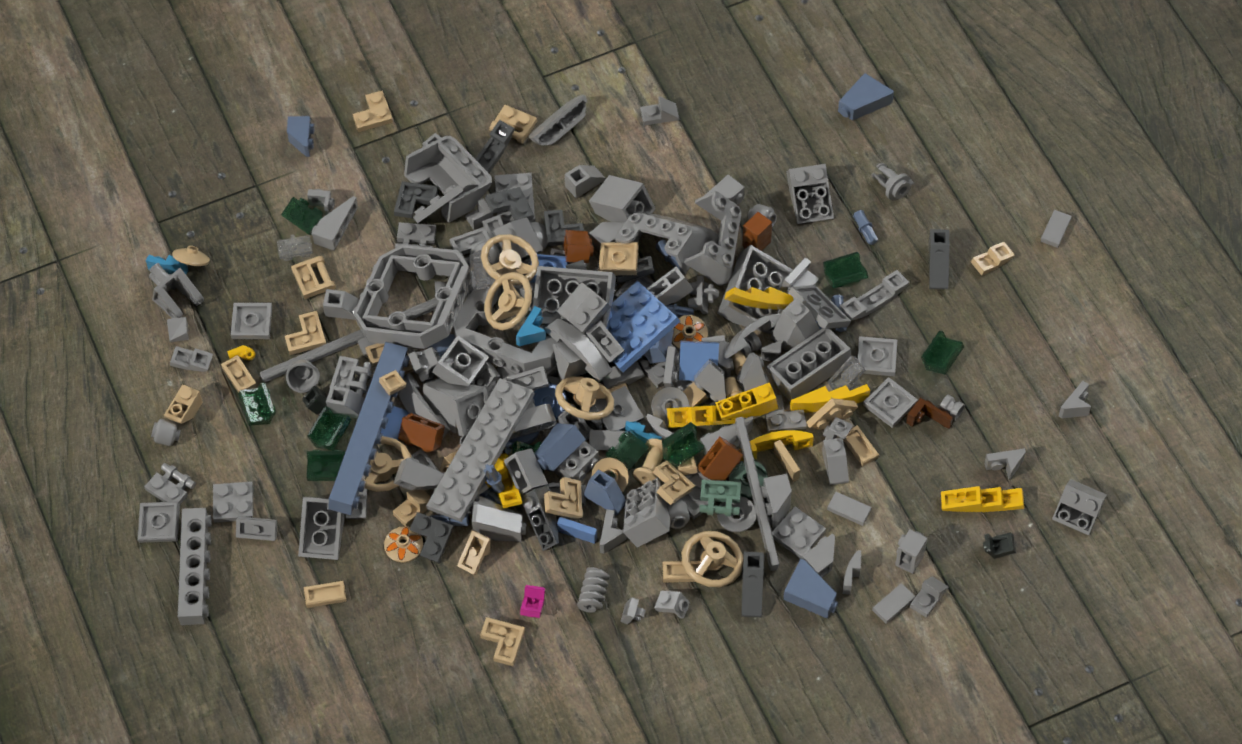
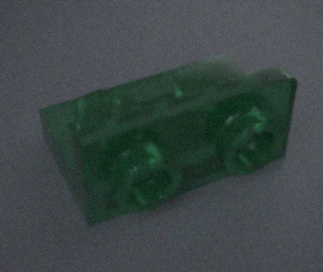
M292 197L281 216L311 236L313 227L323 218L324 212L316 207L313 209L309 207L310 203L302 197L300 199Z
M337 449L332 451H307V481H335L346 452Z

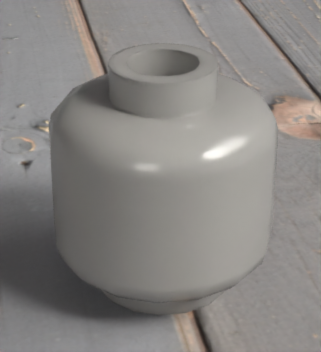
M757 204L749 210L748 219H751L757 212H760L772 221V227L775 225L777 216L773 208Z
M159 419L158 422H154L151 437L154 438L155 443L172 446L174 441L179 440L181 430L177 429L178 425L176 422Z
M678 500L672 505L667 502L670 528H683L690 518L685 502Z

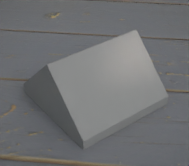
M563 341L553 344L560 381L571 376H580L588 373L585 370L587 364Z

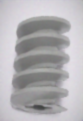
M589 567L586 568L587 572L585 573L577 607L582 611L593 613L596 612V609L603 607L601 602L605 600L603 595L607 592L605 587H608V582L606 580L610 579V575L598 568Z

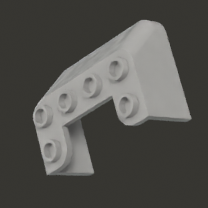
M444 136L406 156L404 176L411 183L422 184L430 179L444 195L446 194L445 190L453 184L455 187L460 185L463 189L462 193L450 200L441 209L442 216L448 222L472 211L477 201L483 197L491 186V175L454 137Z
M714 191L696 199L695 204L721 220L718 243L716 244L713 241L705 243L703 252L685 259L684 263L714 283L724 285L729 283L732 274L741 220V209L737 204L719 192Z
M635 213L627 219L615 237L616 243L625 244L637 242L643 232L667 238L669 240L665 245L666 253L676 258L682 274H686L690 266L686 265L684 260L700 253L709 238L707 229L701 225L658 214Z

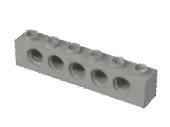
M206 508L182 509L178 619L181 625L205 624V617L209 615V608L206 605V598H209V587L206 586V580H210V570L207 568V562H210V550H207V548L211 544V534L208 533V527H211L212 519L211 515H208ZM200 546L197 550H192L194 547ZM199 564L198 567L192 568L193 565ZM199 582L197 585L191 586L192 583ZM193 600H198L197 603L190 604Z

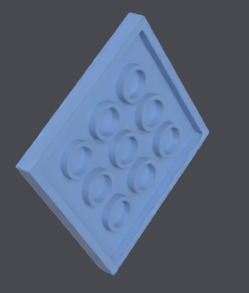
M638 281L612 303L607 326L608 331L625 350V352L612 361L622 372L626 371L681 322L675 314Z

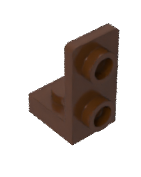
M922 398L917 401L907 415L906 423L911 427L916 422L920 423L925 415L947 429H950L953 417L947 411L938 409L932 402L925 401Z

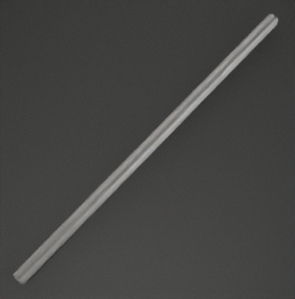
M529 257L521 262L530 265L531 258ZM482 278L471 283L466 296L471 294ZM435 297L402 312L406 315L407 320H412L435 310L438 302ZM361 329L260 372L263 382L272 380L286 374L287 369L297 360H307L312 363L358 343L357 340L364 338L365 335Z

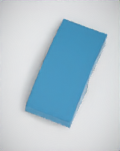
M148 255L146 258L148 270L156 263H159L168 274H173L179 268L185 274L188 272L187 264L177 261L171 255L167 257L166 261L159 256Z
M626 421L625 430L629 431V437L638 444L646 447L645 444L648 439L662 440V437L655 433H645V425L636 421Z

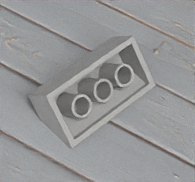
M822 328L766 367L779 391L791 402L792 399L808 393L851 363V349L829 328Z

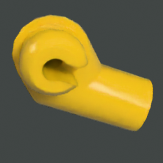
M244 345L227 351L230 359L238 355L243 359L253 360L256 355L253 349Z

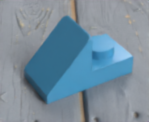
M534 306L516 335V345L523 346L546 339V331L539 328L543 321L541 308Z

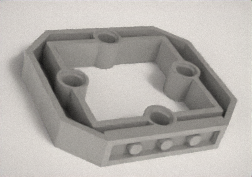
M401 245L378 258L377 263L373 266L370 278L367 279L366 287L360 295V300L353 310V316L368 342L379 344L389 342L405 347L425 349L449 336L473 281L472 273L458 250ZM397 271L416 272L418 278L423 281L430 280L435 275L450 276L446 286L439 288L435 293L438 305L430 322L407 320L406 315L401 311L393 312L389 317L377 316L382 304L389 299L388 291Z
M490 276L482 278L461 306L452 327L455 338L458 335L489 356L488 362L511 370L514 373H522L544 366L545 371L552 369L557 363L553 344L557 342L547 332L546 339L540 341L532 353L509 345L502 338H491L475 332L479 325L489 324L484 313V305L488 290L495 282V279ZM530 283L532 288V303L530 305L529 311H532L535 283ZM502 285L495 293L492 307L504 292ZM514 285L518 294L524 298L525 291L523 285ZM544 324L539 328L545 329L549 324Z

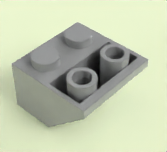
M787 474L764 478L763 486H761L772 531L780 524L790 510L792 490Z
M1070 479L1065 486L1052 520L1089 535L1107 494Z

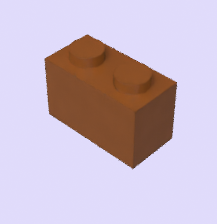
M757 212L743 225L742 246L744 249L752 245L762 251L771 243L772 221L760 212Z
M565 230L563 248L566 262L584 260V263H589V257L593 256L592 238L588 236V231Z
M410 413L402 418L398 439L404 441L407 445L421 447L423 451L433 452L441 447L445 425Z
M719 436L697 468L703 476L710 480L725 481L728 479L733 468L741 461L743 453L738 447Z

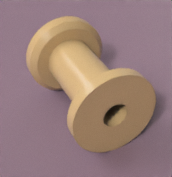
M659 439L647 440L645 446L649 451L643 466L636 468L633 473L637 481L645 484L648 481L659 478L653 473L654 469L661 464L663 458L669 457L672 453V448L666 442Z

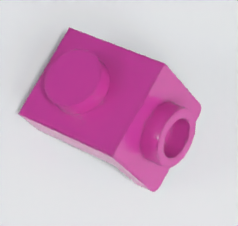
M525 586L520 615L540 618L545 600L544 587Z

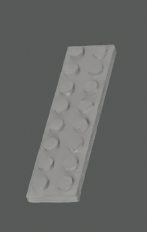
M501 378L498 380L427 503L426 507L428 510L460 522L464 520L486 481L485 465H495L535 395L532 389Z

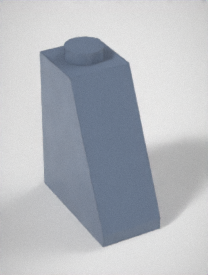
M864 73L839 100L838 112L853 121L890 105L893 102L894 91Z
M557 423L535 452L537 462L543 470L554 471L586 439L575 425Z
M800 559L784 591L783 600L827 619L831 612H835L838 605L836 601L837 593L805 560Z

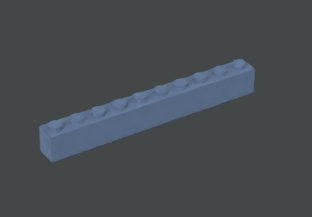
M385 342L331 491L328 504L329 510L351 515L353 509L358 508L360 497H358L359 492L363 493L366 483L364 478L370 474L371 465L369 464L376 457V444L380 445L383 435L381 430L386 428L388 422L387 413L392 412L394 404L392 399L398 395V392L389 396L379 383V378L396 370L403 379L405 373L403 368L408 366L410 360L407 355V347Z

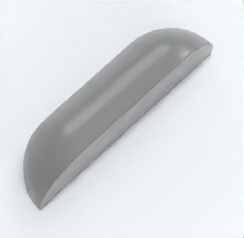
M585 95L577 96L564 104L530 134L529 138L539 145L555 143L585 117L587 102Z

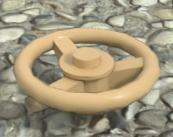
M510 234L497 235L489 239L482 247L481 260L483 268L495 280L503 274L516 272L527 274L525 277L531 281L537 274V266H539L537 253L528 242L520 237ZM502 242L499 262L490 265L488 260L489 250L494 244ZM511 243L518 244L526 250L531 258L532 265L521 262L520 255L511 249ZM510 280L513 286L522 285L518 280Z
M511 272L503 274L492 284L485 299L484 313L488 323L494 329L503 331L514 328L522 322L532 303V288L529 280L521 273ZM510 280H518L523 285L525 291L524 298L518 294ZM502 285L504 292L498 300L499 309L493 314L492 301L495 293ZM517 315L515 318H513V319H512L511 321H509V322H506V323L498 322V321L503 320V319H506V318H508V317Z
M571 376L563 379L556 386L555 397L558 404L575 417L585 420H600L607 417L614 410V398L611 392L594 379L583 376ZM563 390L574 394L573 399L581 406V410L571 406L565 400ZM596 399H606L607 406L604 410L589 412L590 407L595 405Z
M382 436L380 444L394 446L400 450L404 459L392 460L388 454L377 452L374 461L371 460L369 464L371 465L372 472L366 480L364 479L366 481L365 489L381 492L389 491L399 486L394 484V480L387 484H375L379 481L390 479L392 474L398 471L401 461L411 457L407 447L397 439Z
M703 531L693 535L685 542L681 552L682 564L687 574L697 583L707 587H722L731 584L740 576L743 568V554L738 544L728 535L718 531ZM712 539H718L720 541L725 542L730 548H732L735 554V558L729 552L726 551L725 546L722 543L713 541ZM700 541L705 551L701 554V564L695 571L690 564L689 553L692 546ZM723 565L734 568L729 576L720 580H710L702 577L707 570H718Z

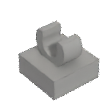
M631 597L625 603L620 622L629 624L632 620L640 621L644 617L645 609L637 607L639 600Z

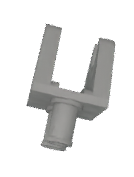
M159 263L151 267L149 278L157 285L154 288L152 300L171 318L182 317L183 313L167 292L169 290L177 288L196 306L204 301L200 292L181 268L173 274H168Z

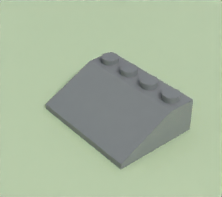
M750 245L740 252L726 292L734 287L743 291L752 287L762 291L769 287L780 290L784 279L793 269ZM724 294L717 314L733 323L748 326L762 317L781 314L784 309H759L725 300ZM762 326L756 329L765 332ZM775 326L767 330L766 333L772 334Z
M537 266L532 309L534 306L542 309V324H551L556 319L571 324L557 310L581 282L612 307L616 282L614 273ZM611 307L599 320L604 324L606 328L608 326Z

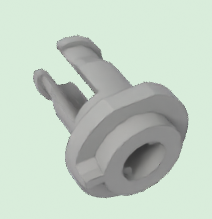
M880 163L876 167L889 177L888 180L881 174L876 175L872 173V178L877 179L886 188V196L892 201L903 198L909 192L910 186L914 184L907 174L902 173L898 175L892 169L887 168L884 163Z

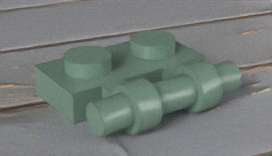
M702 480L700 501H708V505H700L699 513H707V515H713V513L725 514V516L730 517L731 515H739L740 507H732V503H740L741 482ZM714 502H726V506H714Z

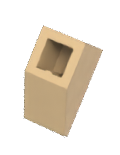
M182 384L165 412L164 417L180 424L194 418L203 403L200 391Z

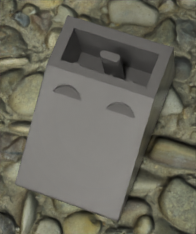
M826 164L793 168L786 171L797 224L834 219Z
M659 478L648 481L643 486L633 489L626 494L623 533L636 547L670 530V515L666 501L657 493L661 486Z

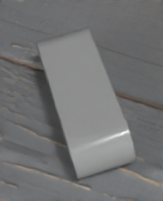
M543 404L526 409L510 439L555 426L557 422L551 405Z

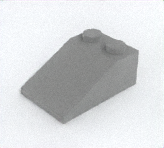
M303 497L299 557L338 560L345 514L329 510V498Z

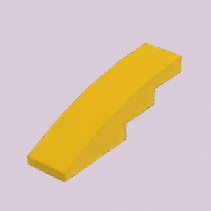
M734 287L725 293L724 298L744 306L774 310L785 309L793 301V297L790 294L772 287L764 291L754 287L743 291Z
M865 384L849 391L845 385L829 392L826 386L792 399L790 411L804 410V413L817 412L831 398L855 401L857 404L865 401L870 396V388Z
M716 405L667 408L668 428L735 424L736 418L722 420Z
M980 486L941 491L942 511L955 512L1024 509V496L1022 488L1002 490L1001 487L981 490Z

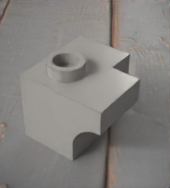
M430 347L424 351H414L408 354L413 370L416 374H419L421 382L427 383L434 380L435 374L432 371L441 359L438 351Z

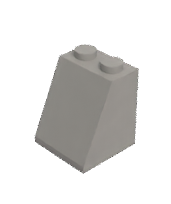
M611 175L606 178L589 200L595 214L610 222H626L632 214H652L656 209L643 183Z

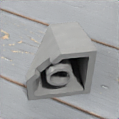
M796 298L782 311L770 338L774 342L782 341L781 349L789 351L818 332L820 328L811 311Z
M435 379L423 384V398L435 415H441L453 433H458L451 399L480 386L450 384L442 379Z
M481 495L476 497L472 516L473 530L495 541L522 542V535H526V523H523L521 514L508 508H503L502 505Z

